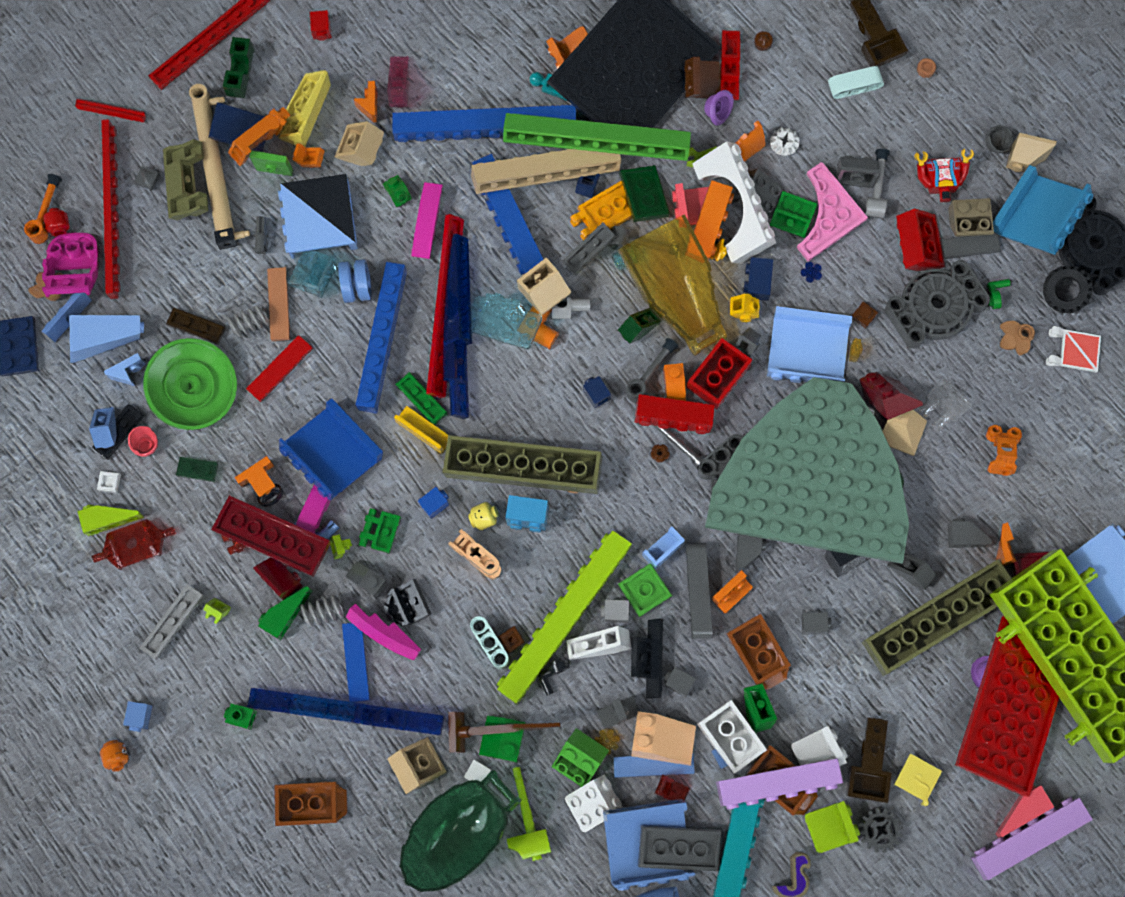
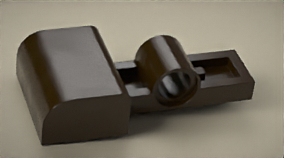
M870 0L850 1V7L858 19V27L861 33L867 35L869 39L863 42L861 51L870 67H880L907 55L908 49L897 29L894 28L887 31Z
M867 718L865 737L861 749V767H849L846 787L847 797L888 803L892 773L882 771L888 720Z

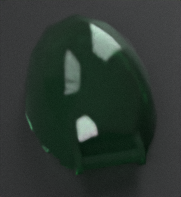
M495 770L491 771L482 781L469 780L452 786V788H449L446 792L432 800L412 824L407 841L401 849L399 865L404 877V883L419 892L441 891L464 880L489 860L502 842L508 826L509 814L521 802V799L516 797L497 777ZM490 782H492L495 785V787L510 802L508 806H506L505 803L501 800V798L488 786Z

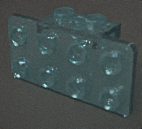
M487 293L485 298L481 296L475 298L463 328L465 331L528 350L531 348L543 318L538 313L525 310L521 301L515 298L509 300L498 293H494V295Z

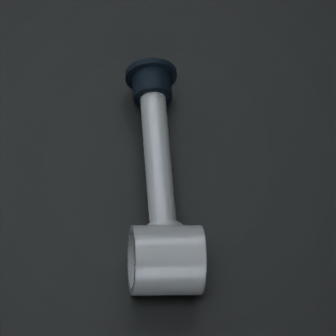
M877 149L875 154L877 155L876 160L878 161L879 174L875 182L874 195L867 198L865 215L884 218L887 200L881 198L885 162H887L890 151L887 149Z

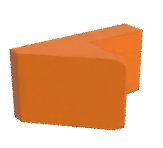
M368 81V88H365V98H354L353 100L355 106L372 122L376 123L377 86L375 81Z

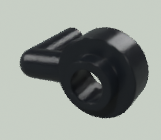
M557 659L551 662L552 666L549 669L539 673L538 677L546 696L554 693L548 678L569 669L570 666L567 660Z

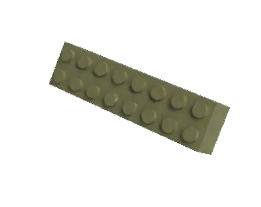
M448 435L443 474L446 478L598 494L603 456L601 451Z
M999 559L865 639L862 644L882 676H885L998 607L990 593L1008 582L1011 577Z

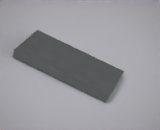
M641 825L638 867L719 871L722 831L720 829Z

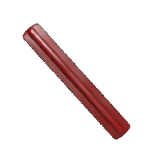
M77 99L75 107L79 110L138 122H145L146 119L145 112L84 99Z

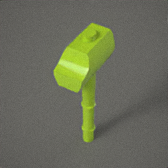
M516 767L512 770L526 834L506 839L509 850L518 852L523 860L532 858V861L542 859V855L552 853L546 829L539 831L535 829L521 769Z

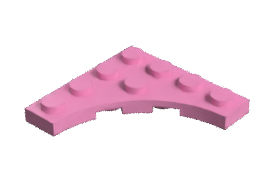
M823 162L807 172V176L816 191L818 214L813 229L797 245V249L808 262L868 219Z

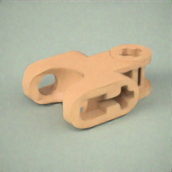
M460 529V535L454 542L450 541L448 545L459 555L467 559L487 578L494 580L499 577L501 567L496 557ZM488 565H494V568L487 569Z

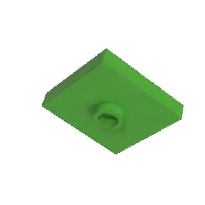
M251 151L249 157L257 171L286 176L293 175L294 170L287 156Z
M651 563L618 584L638 617H641L672 597Z

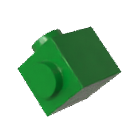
M231 703L224 713L225 723L252 730L257 711Z

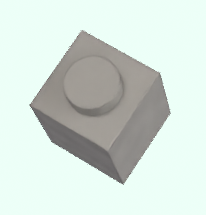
M605 600V605H601V617H605V622L628 623L629 601Z

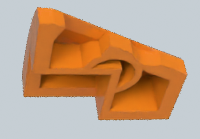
M758 120L754 123V129L749 133H744L736 142L741 149V156L744 162L765 147L764 131Z
M1008 522L1002 524L996 560L999 559L1003 567L1016 562L1010 546V542L1014 540Z

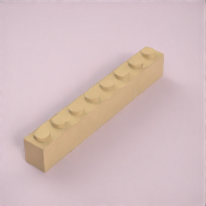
M575 149L551 151L525 157L477 163L472 165L471 178L476 194L619 171L621 157L620 154Z

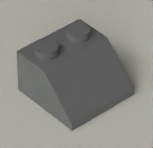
M849 155L840 157L837 165L836 179L841 185L873 188L879 174L878 161L872 160L869 157L862 159Z

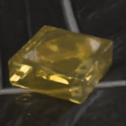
M855 338L851 343L850 362L856 363L862 354L861 339Z

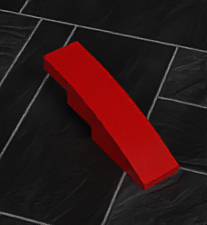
M722 30L721 91L728 90L732 93L734 100H739L740 31Z

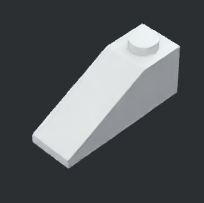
M620 626L566 640L569 660L615 654L632 649L629 630Z

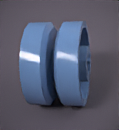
M366 259L355 261L354 272L349 261L339 262V280L344 303L355 302L356 290L361 301L371 300V277Z

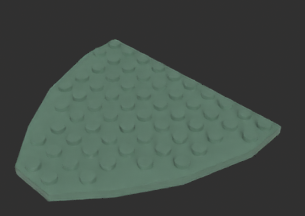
M813 377L778 402L742 438L713 487L705 528L903 564L909 520L899 466L877 419L853 384Z

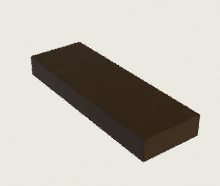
M174 307L166 322V325L217 345H219L226 329L225 326Z

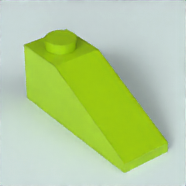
M93 504L84 506L83 510L77 511L82 531L87 536H92L144 518L143 514L139 511L94 506Z

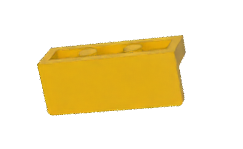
M406 406L399 416H394L397 424L440 454L445 451L448 434L411 408Z

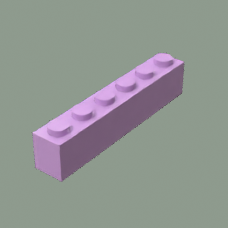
M838 759L716 781L720 805L726 806L727 809L738 808V803L746 802L747 806L758 804V799L766 798L767 802L779 800L778 796L786 794V798L798 796L799 791L804 790L806 794L818 792L817 788L825 787L826 790L838 788L837 784L843 783Z
M1068 797L1061 801L1062 806L1056 809L1054 807L1045 812V815L1038 819L1036 817L1029 821L1027 826L1022 829L1019 827L1010 832V836L1006 838L999 837L992 841L993 845L986 849L984 846L974 852L976 855L971 857L983 880L995 877L1093 820L1081 799Z

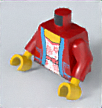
M962 149L961 156L963 160H961V157L927 160L928 154L924 151L923 158L919 159V153H915L914 158L918 161V180L928 189L930 194H939L940 202L951 201V193L956 192L958 187L963 185L968 175L969 159L974 155L972 149L969 156H965V149Z

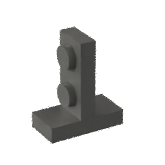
M631 696L621 701L619 698L613 700L611 705L597 710V713L605 730L636 717L640 710L634 696Z

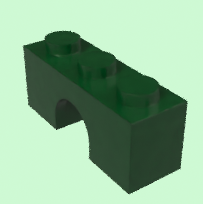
M232 37L229 51L231 68L230 71H225L222 87L228 97L245 98L254 47L250 39Z

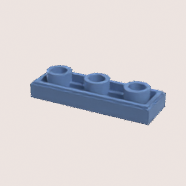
M85 293L72 294L67 303L45 325L42 332L52 341L56 342L69 327V315H80L92 300Z

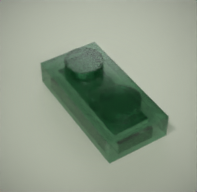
M180 457L176 476L215 483L219 464L217 462Z

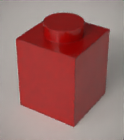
M328 10L310 12L313 39L324 41L332 38L331 19Z

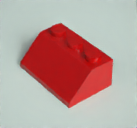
M916 208L897 215V229L900 235V246L903 252L905 269L924 271L944 268L945 263L936 215Z

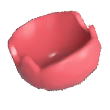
M147 426L133 428L128 435L130 450L141 457L153 454L158 448L157 435Z

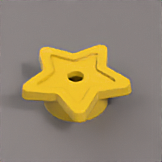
M722 238L718 244H714V246H717L714 257L710 256L711 260L715 258L716 261H719V259L721 260L727 254L724 245L725 239Z

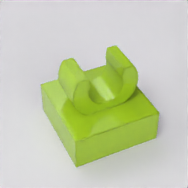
M340 534L332 536L330 539L334 560L342 558L345 550H349L352 546L350 539L341 540Z
M213 598L206 603L203 609L207 612L205 618L208 619L214 616L216 618L214 623L217 624L229 613L231 607L217 598Z

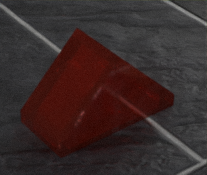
M662 774L654 795L668 801L677 799L685 801L690 788Z

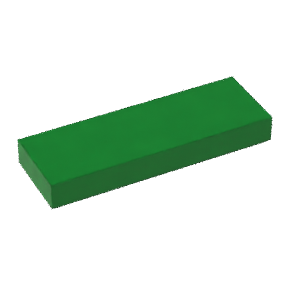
M410 372L395 384L433 425L437 424L448 414L433 396L426 394V389Z

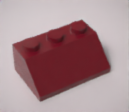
M871 372L865 377L860 378L864 398L887 420L923 405V402L896 379L879 372Z

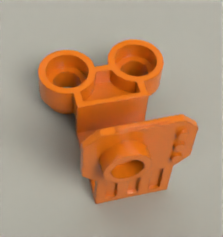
M992 425L986 432V438L994 442V446H997V456L994 461L989 463L987 471L992 474L1010 476L1017 469L1015 461L1017 459V444L1022 438L1021 430L1017 427H1012L1007 430V433H1003L1000 426ZM1002 447L1012 448V450L1004 451Z

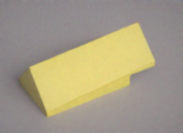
M323 70L304 75L286 108L290 113V117L287 119V123L278 137L279 139L295 146L299 143L304 147L306 146L331 86L327 71Z

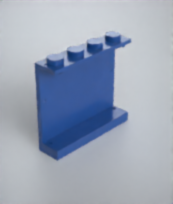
M332 398L326 402V409L287 440L279 439V451L285 457L288 456L292 460V465L298 471L301 470L305 474V479L310 484L314 483L318 488L319 494L323 498L327 497L330 501L378 463L383 456V451Z

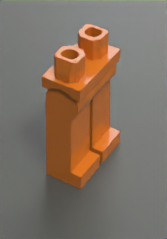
M284 107L278 111L272 109L267 116L233 141L228 151L229 155L239 166H242L255 147L264 140H270L274 135L278 136L287 123V119L290 117V113Z

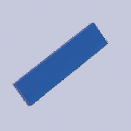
M353 623L342 624L349 702L369 701L370 694L363 632Z

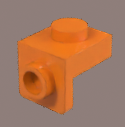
M300 143L296 144L293 161L303 168L321 167L325 150L321 147L306 148Z

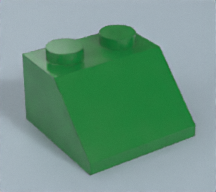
M487 716L485 726L526 723L507 718ZM525 730L513 733L483 735L479 755L518 763Z

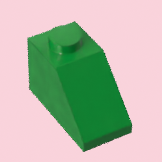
M763 683L744 688L746 716L752 730L757 733L771 729L777 721V717Z

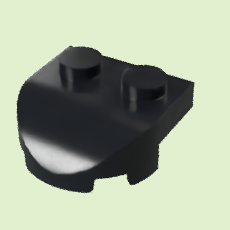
M412 579L398 588H393L387 593L388 597L386 604H384V611L391 622L401 626L411 625L431 615V611L416 579Z

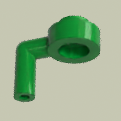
M1010 279L988 282L987 288L990 297L988 306H991L992 310L1001 309L1002 306L1001 295L996 288L1009 287Z

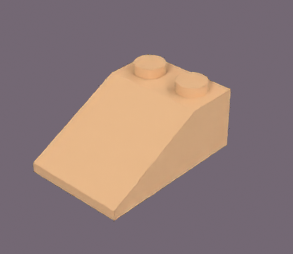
M638 711L631 756L691 766L696 726L658 714Z

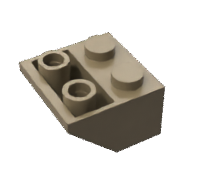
M990 198L952 200L948 212L950 227L955 237L994 235Z

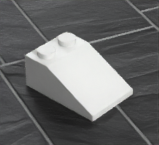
M732 700L727 701L697 723L706 738L734 774L767 750Z

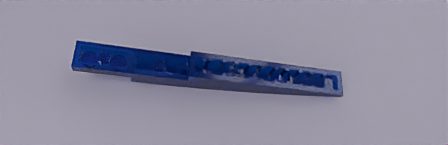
M455 233L452 238L446 288L443 369L444 381L449 382L450 416L467 419L469 418L467 345L472 344L469 240Z
M251 688L247 708L438 736H442L445 717L437 714Z

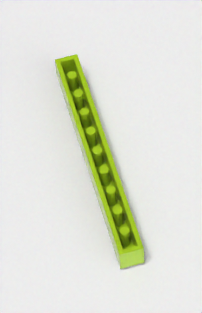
M612 530L610 534L606 533L604 535L599 550L595 548L589 557L591 561L588 565L584 564L580 568L578 579L570 582L566 588L568 590L567 594L564 597L562 595L555 603L557 607L554 612L550 611L543 621L546 623L542 628L538 627L532 635L533 641L530 645L528 643L525 644L520 652L522 656L518 661L515 659L508 669L511 670L507 676L503 675L498 681V692L516 705L521 701L539 673L547 665L630 550L632 543Z

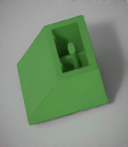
M576 728L566 741L552 768L582 787L590 782L609 750Z

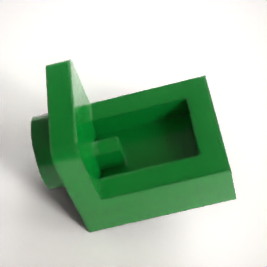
M399 175L391 177L382 183L396 207L412 199L407 186Z

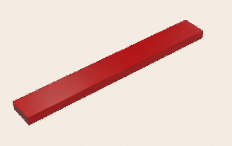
M240 0L149 74V78L160 90L164 89L271 0Z

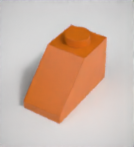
M683 363L664 365L663 376L666 398L686 401Z

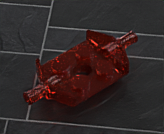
M145 519L106 534L104 549L102 552L92 555V560L96 563L108 559L121 571L123 567L154 556L160 557L165 537L176 534L173 526L165 530L158 529L150 520ZM133 538L136 539V546L128 548V541Z

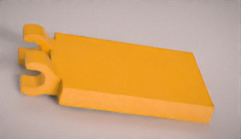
M622 181L579 205V212L570 217V223L573 227H576L582 221L587 228L580 231V237L584 241L602 222L611 230L613 226H619L631 219L632 215Z

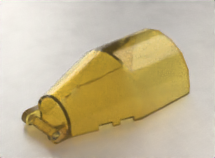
M685 214L617 250L642 300L687 343L693 355L696 356L701 353L702 349L721 338H727V334L721 324L718 302L715 300V286L712 283L710 272L712 271L711 265ZM712 329L714 330V335L697 343L696 338Z

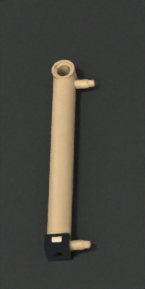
M195 84L190 88L189 95L192 100L198 139L202 142L204 159L202 161L215 227V240L219 249L222 250L238 246L237 239L250 236L249 230L234 232L218 141L208 138L213 120L211 106L216 105L217 102L224 103L225 98H211L204 85Z

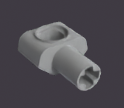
M571 294L561 301L567 304L566 307L559 308L555 305L552 308V319H571V312L590 311V298H571Z

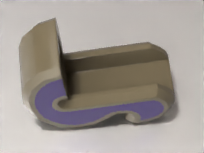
M796 852L790 857L791 885L771 886L773 893L778 897H803L808 892L810 886L809 878L803 871L804 868L809 869L811 867V860L807 854Z

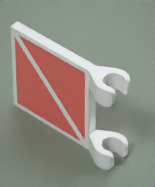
M1057 326L1049 329V336L1062 338L1060 357L1050 355L1046 358V365L1098 372L1100 335L1066 330Z

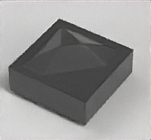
M142 166L134 183L153 190L160 174Z

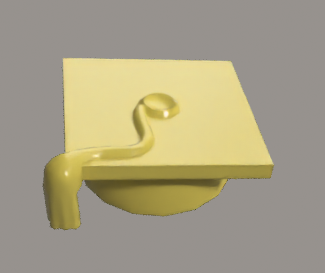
M910 753L894 785L921 799L922 806H928V798L942 771Z

